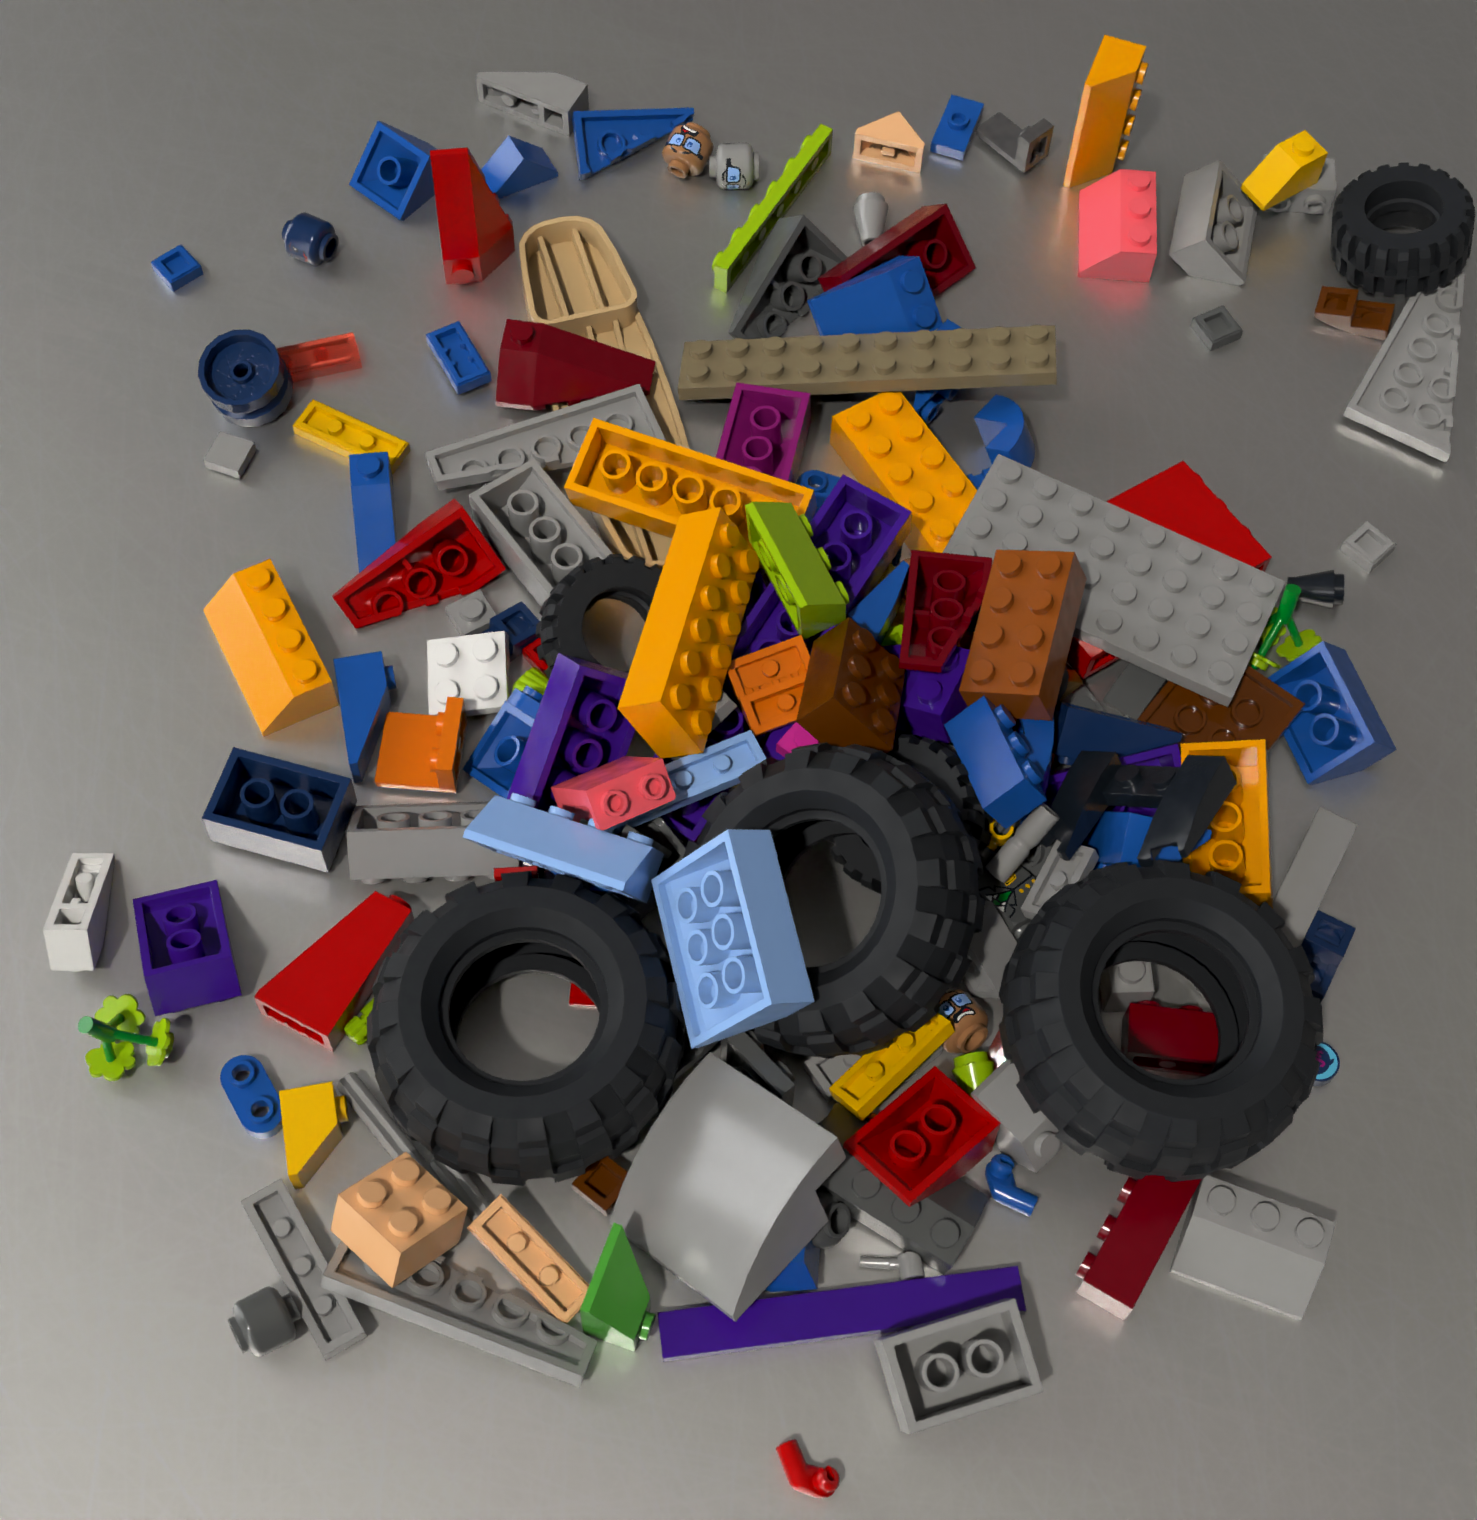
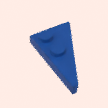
M694 108L573 111L572 123L579 180H586L671 134L672 130L678 125H686L688 122H693Z

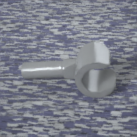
M905 1252L897 1257L890 1258L861 1256L860 1267L899 1269L901 1281L925 1278L922 1259L915 1252Z

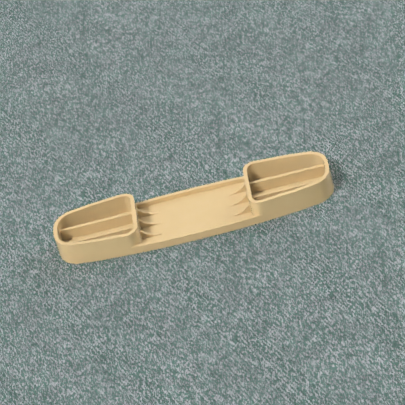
M564 216L545 220L530 227L523 234L519 243L523 293L529 322L544 323L654 360L656 366L650 395L645 397L666 441L690 449L669 382L654 343L637 307L636 288L617 250L602 226L589 218ZM583 399V400H580V402H584V401H587V400H590V399ZM567 402L550 404L552 411L568 407ZM590 511L605 545L613 554H622L625 560L635 555L645 558V566L649 568L655 564L663 568L672 538Z

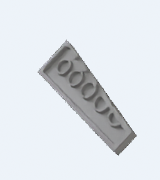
M640 384L427 451L425 452V458L438 490L494 481L535 458L544 471L573 467L593 418L666 441Z
M341 1241L322 1275L320 1287L579 1388L598 1342L546 1312L531 1307L529 1303L509 1292L501 1295L483 1284L484 1278L468 1271L465 1275L444 1263L446 1257L442 1255L394 1288H391Z

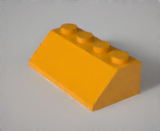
M1104 35L1084 84L1063 187L1071 188L1109 175L1113 172L1117 160L1124 161L1130 140L1124 139L1125 135L1130 136L1136 115L1130 114L1131 110L1136 111L1142 94V89L1136 87L1137 84H1143L1149 63L1143 62L1146 46Z
M271 559L233 573L203 611L263 737L338 706L332 680Z
M1266 740L1181 744V765L1187 755L1225 756L1237 782L1207 827V829L1212 830L1211 839L1192 851L1188 857L1183 858V862L1189 864L1190 871L1205 875L1208 871H1214L1242 884L1239 889L1240 893L1258 906L1266 901L1273 909L1269 774Z

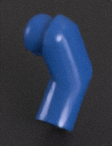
M1005 1154L994 1155L985 1169V1178L991 1196L996 1202L1030 1217L1038 1196L1016 1186L1012 1172L1015 1165L1009 1156Z

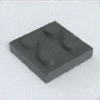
M748 1030L721 1040V1060L793 1107L795 1084L793 1083L795 1078L781 1061L774 1063L765 1054L763 1043L758 1041L753 1031Z

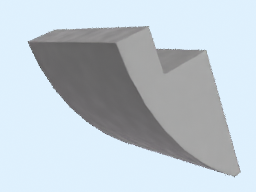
M709 1052L673 1094L649 1130L624 1179L612 1212L610 1224L612 1226L614 1222L622 1225L629 1241L732 1320L736 1321L829 1221L816 1190L846 1159L838 1137Z

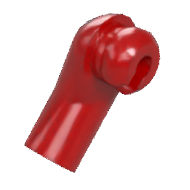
M797 1439L787 1441L775 1448L788 1482L795 1491L820 1499L831 1496L838 1488L840 1483L838 1472L828 1465L825 1468L806 1463Z

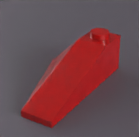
M468 147L430 150L446 284L482 282L515 252L513 221L508 214L504 213L498 196L495 192L492 193L485 182V175Z
M454 498L420 522L333 594L332 597L357 629L401 615L402 612L417 607L430 606L449 597L475 592L505 571L506 568L463 506Z

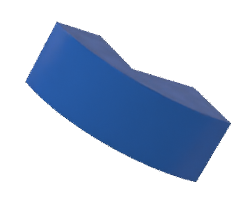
M996 394L974 416L990 461L993 464L997 455L1000 454L1031 468L1035 458V444L1022 410L1013 400Z

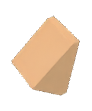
M898 111L856 129L853 158L920 173L925 143Z

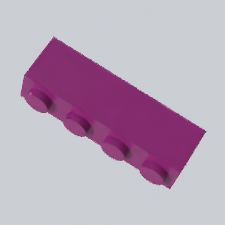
M736 382L716 458L796 483L811 424L810 393Z

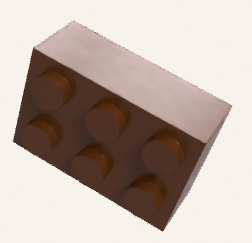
M848 617L813 642L796 722L820 743L827 742L837 747L858 744L888 753L893 750L906 669H899L900 659L885 650L867 629L861 628Z

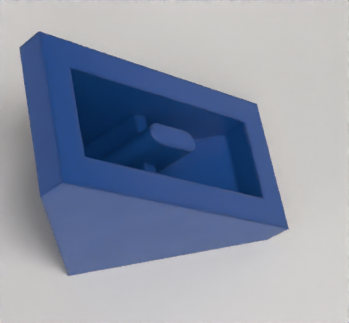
M509 135L481 169L485 175V182L492 193L495 192L499 199L558 177L557 170L543 148Z

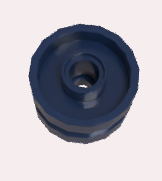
M250 329L229 331L219 335L208 344L199 359L198 378L202 389L212 400L217 411L228 422L241 427H259L274 421L286 410L293 394V379L277 348L265 335Z

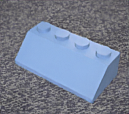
M516 793L511 794L510 800L495 795L464 831L463 838L488 850L558 874L584 880L591 885L647 903L653 887L651 879L657 876L664 856L662 852L652 847L654 840L649 837L629 831L627 838L612 834L614 826L606 830H598L591 818L588 824L584 825L573 821L575 814L551 805L549 811L545 812L534 808L535 800Z

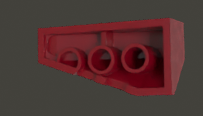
M507 319L500 346L495 402L496 406L535 411L546 409L545 404L567 402L568 406L580 403V400L596 398L640 384L644 395L647 396L650 395L656 365L654 360L544 323Z
M911 550L899 669L942 672L982 605L992 568V558Z

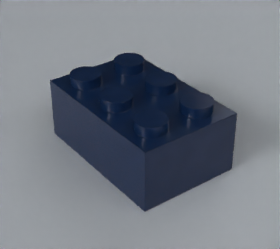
M233 747L202 816V821L211 841L329 872L356 806L357 798L351 778Z

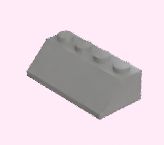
M535 458L469 494L472 521L541 607L544 601L549 598L551 590L573 569L582 566L587 560L595 557L605 559L608 555L613 554Z
M489 801L355 806L346 832L350 880H361L364 884H380L385 882L386 879L403 878V881L408 883H420L428 880L429 877H445L446 880L452 882L465 881L470 876H487L488 879L494 880V868L520 867L521 861L493 852L463 838L466 827Z

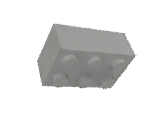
M1015 1298L1001 1299L873 1339L900 1431L907 1434H913L1044 1392Z

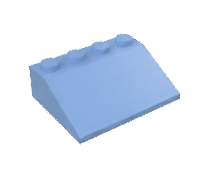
M727 829L651 879L691 1048H700L785 1018L815 1002L770 830Z

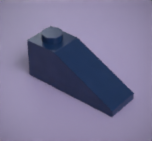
M1061 701L1056 703L1053 714L1054 761L1070 766L1073 765L1081 750L1116 752L1118 757L1177 743L1182 738V733L1166 726Z

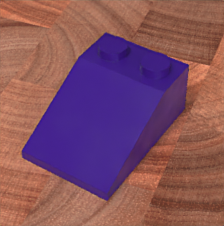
M901 644L882 646L890 654H894L900 659ZM956 647L941 673L906 669L896 730L947 744L950 743L951 739L944 724L968 707L959 692L969 649Z
M217 880L132 899L143 974L155 1016L177 1013L184 1009L213 1002H222L242 995Z

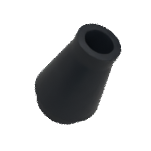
M1334 570L1298 577H1287V584H1295L1301 588L1298 601L1327 608H1333V605H1343L1344 574H1334Z

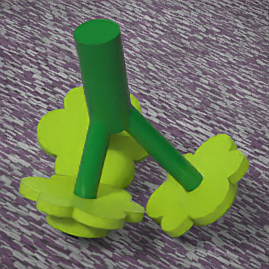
M1295 584L1286 585L1279 607H1274L1260 637L1263 644L1258 652H1253L1249 661L1253 669L1260 668L1266 671L1269 665L1280 668L1281 665L1265 656L1270 647L1278 643L1279 637L1285 635V625H1287L1290 635L1285 638V643L1277 647L1276 652L1279 657H1285L1289 662H1292L1322 642L1321 637L1316 636L1314 630L1307 629L1299 633L1293 613L1301 593L1299 586Z
M124 994L119 998L114 995L106 997L103 1001L104 1007L97 1010L94 1018L84 1016L78 1022L79 1032L99 1039L102 1043L100 1048L88 1051L85 1056L86 1064L90 1066V1075L94 1078L103 1076L108 1081H116L122 1078L125 1070L132 1069L136 1064L133 1057L135 1049L130 1042L146 1045L148 1066H161L164 1058L170 1055L174 1045V1034L169 1032L170 1020L162 1018L160 1022L156 1021L150 1036L141 1035L139 1025L144 1023L146 1017L143 1011L138 1010V1000L131 994ZM116 1039L123 1040V1042L117 1044L114 1041Z

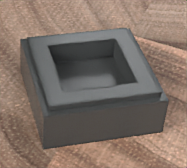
M1224 305L1194 317L1191 323V327L1209 351L1241 339L1243 333L1241 327Z

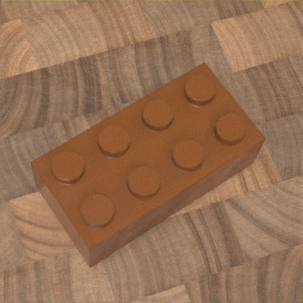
M996 550L959 692L968 707L982 696H985L996 707L1003 704L1015 719L1052 721L1087 580L1075 552Z

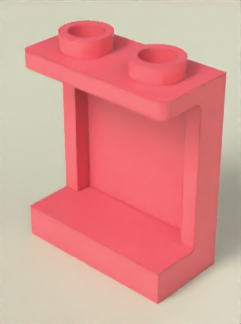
M624 756L551 787L557 807L574 813L573 821L578 823L582 818L586 821L593 818L598 830H606L671 802L676 798L663 758Z

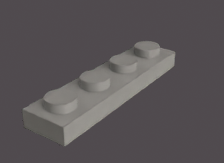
M282 1179L240 1201L287 1290L295 1301L324 1359H330L367 1337L347 1298L320 1287L322 1275L328 1263Z

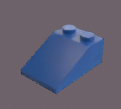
M898 256L807 300L820 336L842 335L846 333L872 334L885 331L892 333L916 332L919 330L934 331L943 324L920 256Z

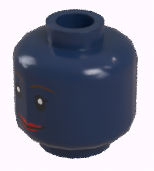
M303 212L296 215L292 220H288L282 230V239L284 240L287 254L312 266H318L324 261H330L337 251L339 240L338 236L335 235L333 225L311 214Z

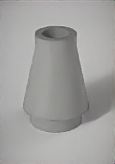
M868 192L861 194L853 206L862 247L883 234L889 207L885 202L884 196L879 193Z

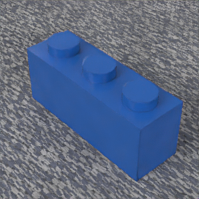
M982 696L944 724L961 763L965 765L969 775L967 776L983 810L1007 829L1047 800L1039 784L1044 778L1037 766L1030 759H1027L1026 754L1030 752L1029 747L1016 731H1013L1012 727L1016 725V721L1003 704L996 707L988 698Z

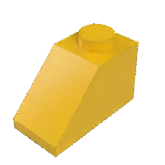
M1304 130L1277 144L1246 178L1240 189L1262 211H1265L1318 183L1328 152Z
M333 1082L279 1091L288 1176L294 1189H301L307 1185L343 1139L341 1123L349 1121L348 1107L345 1095H337Z

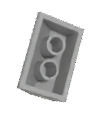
M1221 160L1184 175L1169 255L1189 276L1240 286L1246 282L1258 206L1240 189L1242 184Z
M1005 1060L971 1095L977 1103L1001 1123L995 1139L1000 1152L1037 1173L1066 1144L1055 1137L1058 1129L1041 1111L1037 1113L1032 1112L1016 1086L1020 1080L1015 1064H1010V1060Z
M1207 1175L1201 1179L1191 1198L1169 1272L1301 1321L1324 1268L1336 1222Z

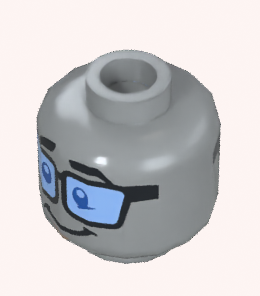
M721 143L716 149V156H709V178L716 177L717 186L721 190L750 189L753 181L759 180V153L753 152L749 143Z

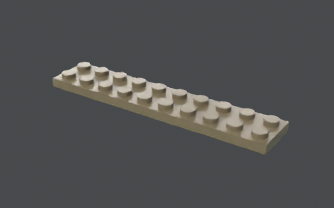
M1055 325L997 326L982 329L957 328L954 330H919L916 332L894 333L885 331L872 334L846 333L842 335H807L805 337L784 338L775 336L762 339L735 338L732 340L684 342L678 382L679 400L732 398L736 382L810 393V395L1057 385Z

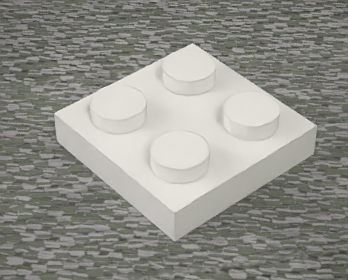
M505 631L427 640L429 715L437 716L438 712H445L447 697L464 698L467 716L498 713L504 702L511 695L509 636Z

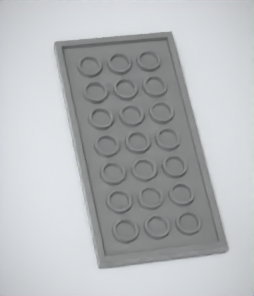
M1000 454L995 458L942 552L992 558V564L996 550L1075 552L1087 580L1073 637L1226 707L1229 706L1286 582Z

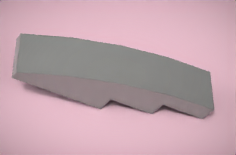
M1319 807L1273 900V910L1285 921V925L1281 929L1294 948L1301 946L1358 824L1322 807Z

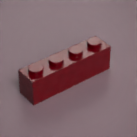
M1149 1000L1129 1003L1122 1018L1121 1052L1129 1060L1144 1070L1201 1077L1210 1074L1218 1051V1029L1213 1013L1204 1012L1202 1008L1197 1006H1182L1178 1009L1161 1007L1159 1003Z
M1147 1175L1138 1180L1129 1176L1116 1199L1124 1204L1119 1215L1116 1218L1108 1214L1096 1236L1104 1241L1099 1252L1095 1255L1088 1251L1076 1273V1276L1083 1279L1076 1293L1125 1321L1133 1310L1201 1179L1171 1182L1166 1180L1164 1176Z

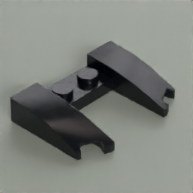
M1081 750L1067 772L1051 806V809L1060 819L1041 841L1046 848L1055 839L1060 841L1061 844L1057 848V852L1061 859L1070 861L1108 805L1157 808L1137 857L1141 867L1153 866V860H1155L1161 848L1168 846H1178L1181 857L1186 858L1237 782L1225 756L1187 755L1180 767L1122 765L1116 752Z

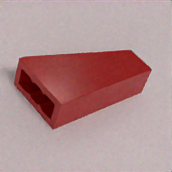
M377 891L372 893L258 990L254 999L260 1013L334 1052L346 1034L344 1030L345 1025L354 1016H358L360 1010L372 995V987L383 960L387 956L391 957L393 952H397L401 944L399 936L414 921L411 906L396 895L386 897Z

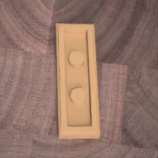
M500 1194L467 1229L551 1316L567 1324L580 1310L589 1284L515 1207Z

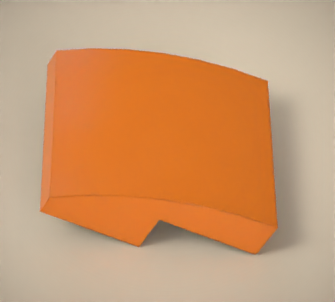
M802 635L731 660L727 676L748 726L755 737L794 723L797 720L810 655Z

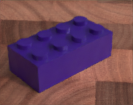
M558 653L507 799L510 800L511 794L516 793L535 800L534 808L548 812L551 805L557 807L551 790L552 786L627 755L636 729L617 707L628 673Z

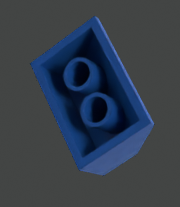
M1322 641L1268 677L1272 682L1305 703L1301 713L1283 735L1307 784L1315 785L1363 771L1397 750L1345 649Z
M1104 811L1083 841V846L1095 849L1099 856L1093 870L1121 862H1127L1128 866L1136 864L1137 867H1141L1137 857L1153 817L1130 812ZM1205 830L1192 851L1211 839L1212 830ZM1178 846L1161 848L1155 857V860L1174 862L1182 859Z

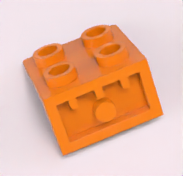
M447 697L445 712H438L437 716L388 712L385 718L375 774L376 786L456 793L468 723L464 698Z

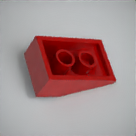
M934 1066L847 1139L843 1147L906 1205L911 1207L963 1177L992 1151L1001 1123Z

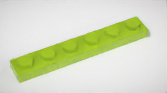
M820 124L812 135L805 137L800 152L795 158L791 157L787 161L783 174L778 181L773 180L763 201L760 204L756 203L752 207L747 222L742 228L738 227L734 231L729 246L724 252H718L712 264L714 288L727 294L762 247L778 219L786 215L830 156L832 128Z

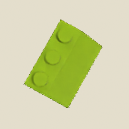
M751 502L746 504L745 511L749 542L756 551L760 563L798 634L802 635L804 640L843 622L846 619V604L850 603L848 594L842 582L837 581L834 583L828 570H831V564L822 547L816 549L810 539L813 536V531L807 517L804 514L798 516L792 503Z

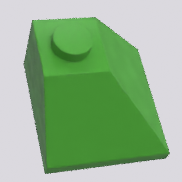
M613 1222L580 1308L583 1333L635 1352L640 1339L648 1340L656 1314L650 1312V1295L623 1226Z

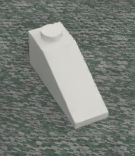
M72 853L43 928L51 971L81 972L95 970L104 943L115 865L114 853Z

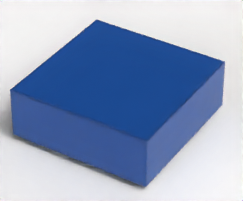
M181 244L151 261L153 271L173 292L203 275L201 265Z

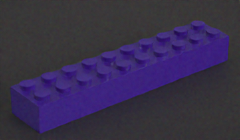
M843 474L810 522L813 536L810 539L816 549L822 547L826 552L831 564V570H828L834 583L841 581L846 589L850 603L846 604L847 619L848 613L874 589L910 534L912 511ZM771 582L742 623L731 660L799 636ZM835 626L804 639L809 655H811L813 642ZM727 674L722 689L734 701L737 707L709 733L705 748L750 730ZM772 731L755 737L761 749H763ZM655 753L652 758H660V757ZM663 758L664 764L673 762L671 758ZM739 784L661 817L682 844L687 847L688 841L696 843L707 822L702 815L717 795L721 792L730 793Z

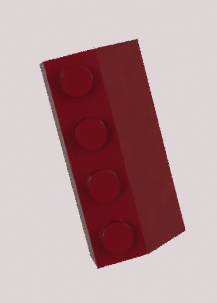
M946 203L922 206L817 279L825 292L898 256H920L933 297H935L974 270L976 266Z

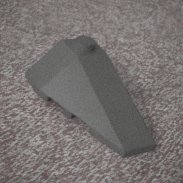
M805 215L779 218L761 247L728 333L734 339L779 337L796 318L804 316L810 311L807 300L824 292L817 278L848 257Z

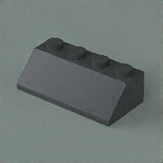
M836 1102L821 1127L838 1137L846 1159L818 1189L831 1193L840 1202L847 1205L852 1218L903 1250L917 1253L921 1257L922 1262L944 1275L953 1267L972 1234L989 1196L963 1180L958 1179L909 1207L843 1147L844 1142L868 1123V1121H861Z

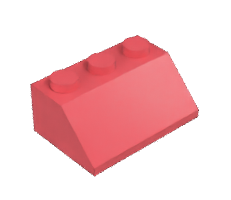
M1119 169L1079 191L1078 277L1149 283L1157 256L1156 172Z

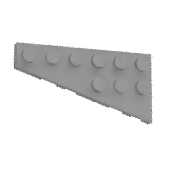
M1463 272L1455 275V278L1446 285L1442 286L1439 284L1435 291L1427 294L1424 291L1417 292L1416 296L1408 299L1343 415L1447 463L1451 455L1450 433L1453 428L1454 419L1452 409L1453 400L1456 395L1459 357L1457 347L1461 332L1459 322L1460 311L1463 307L1465 273Z

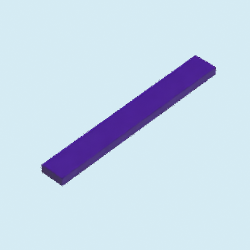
M1018 1266L757 1299L736 1321L732 1320L714 1305L657 1312L662 1358L663 1362L896 1332L1001 1299L1015 1298L1020 1315H1024L1027 1310Z

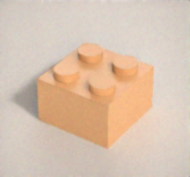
M404 1152L338 1194L330 1230L391 1288H394L459 1243L468 1207L407 1152Z

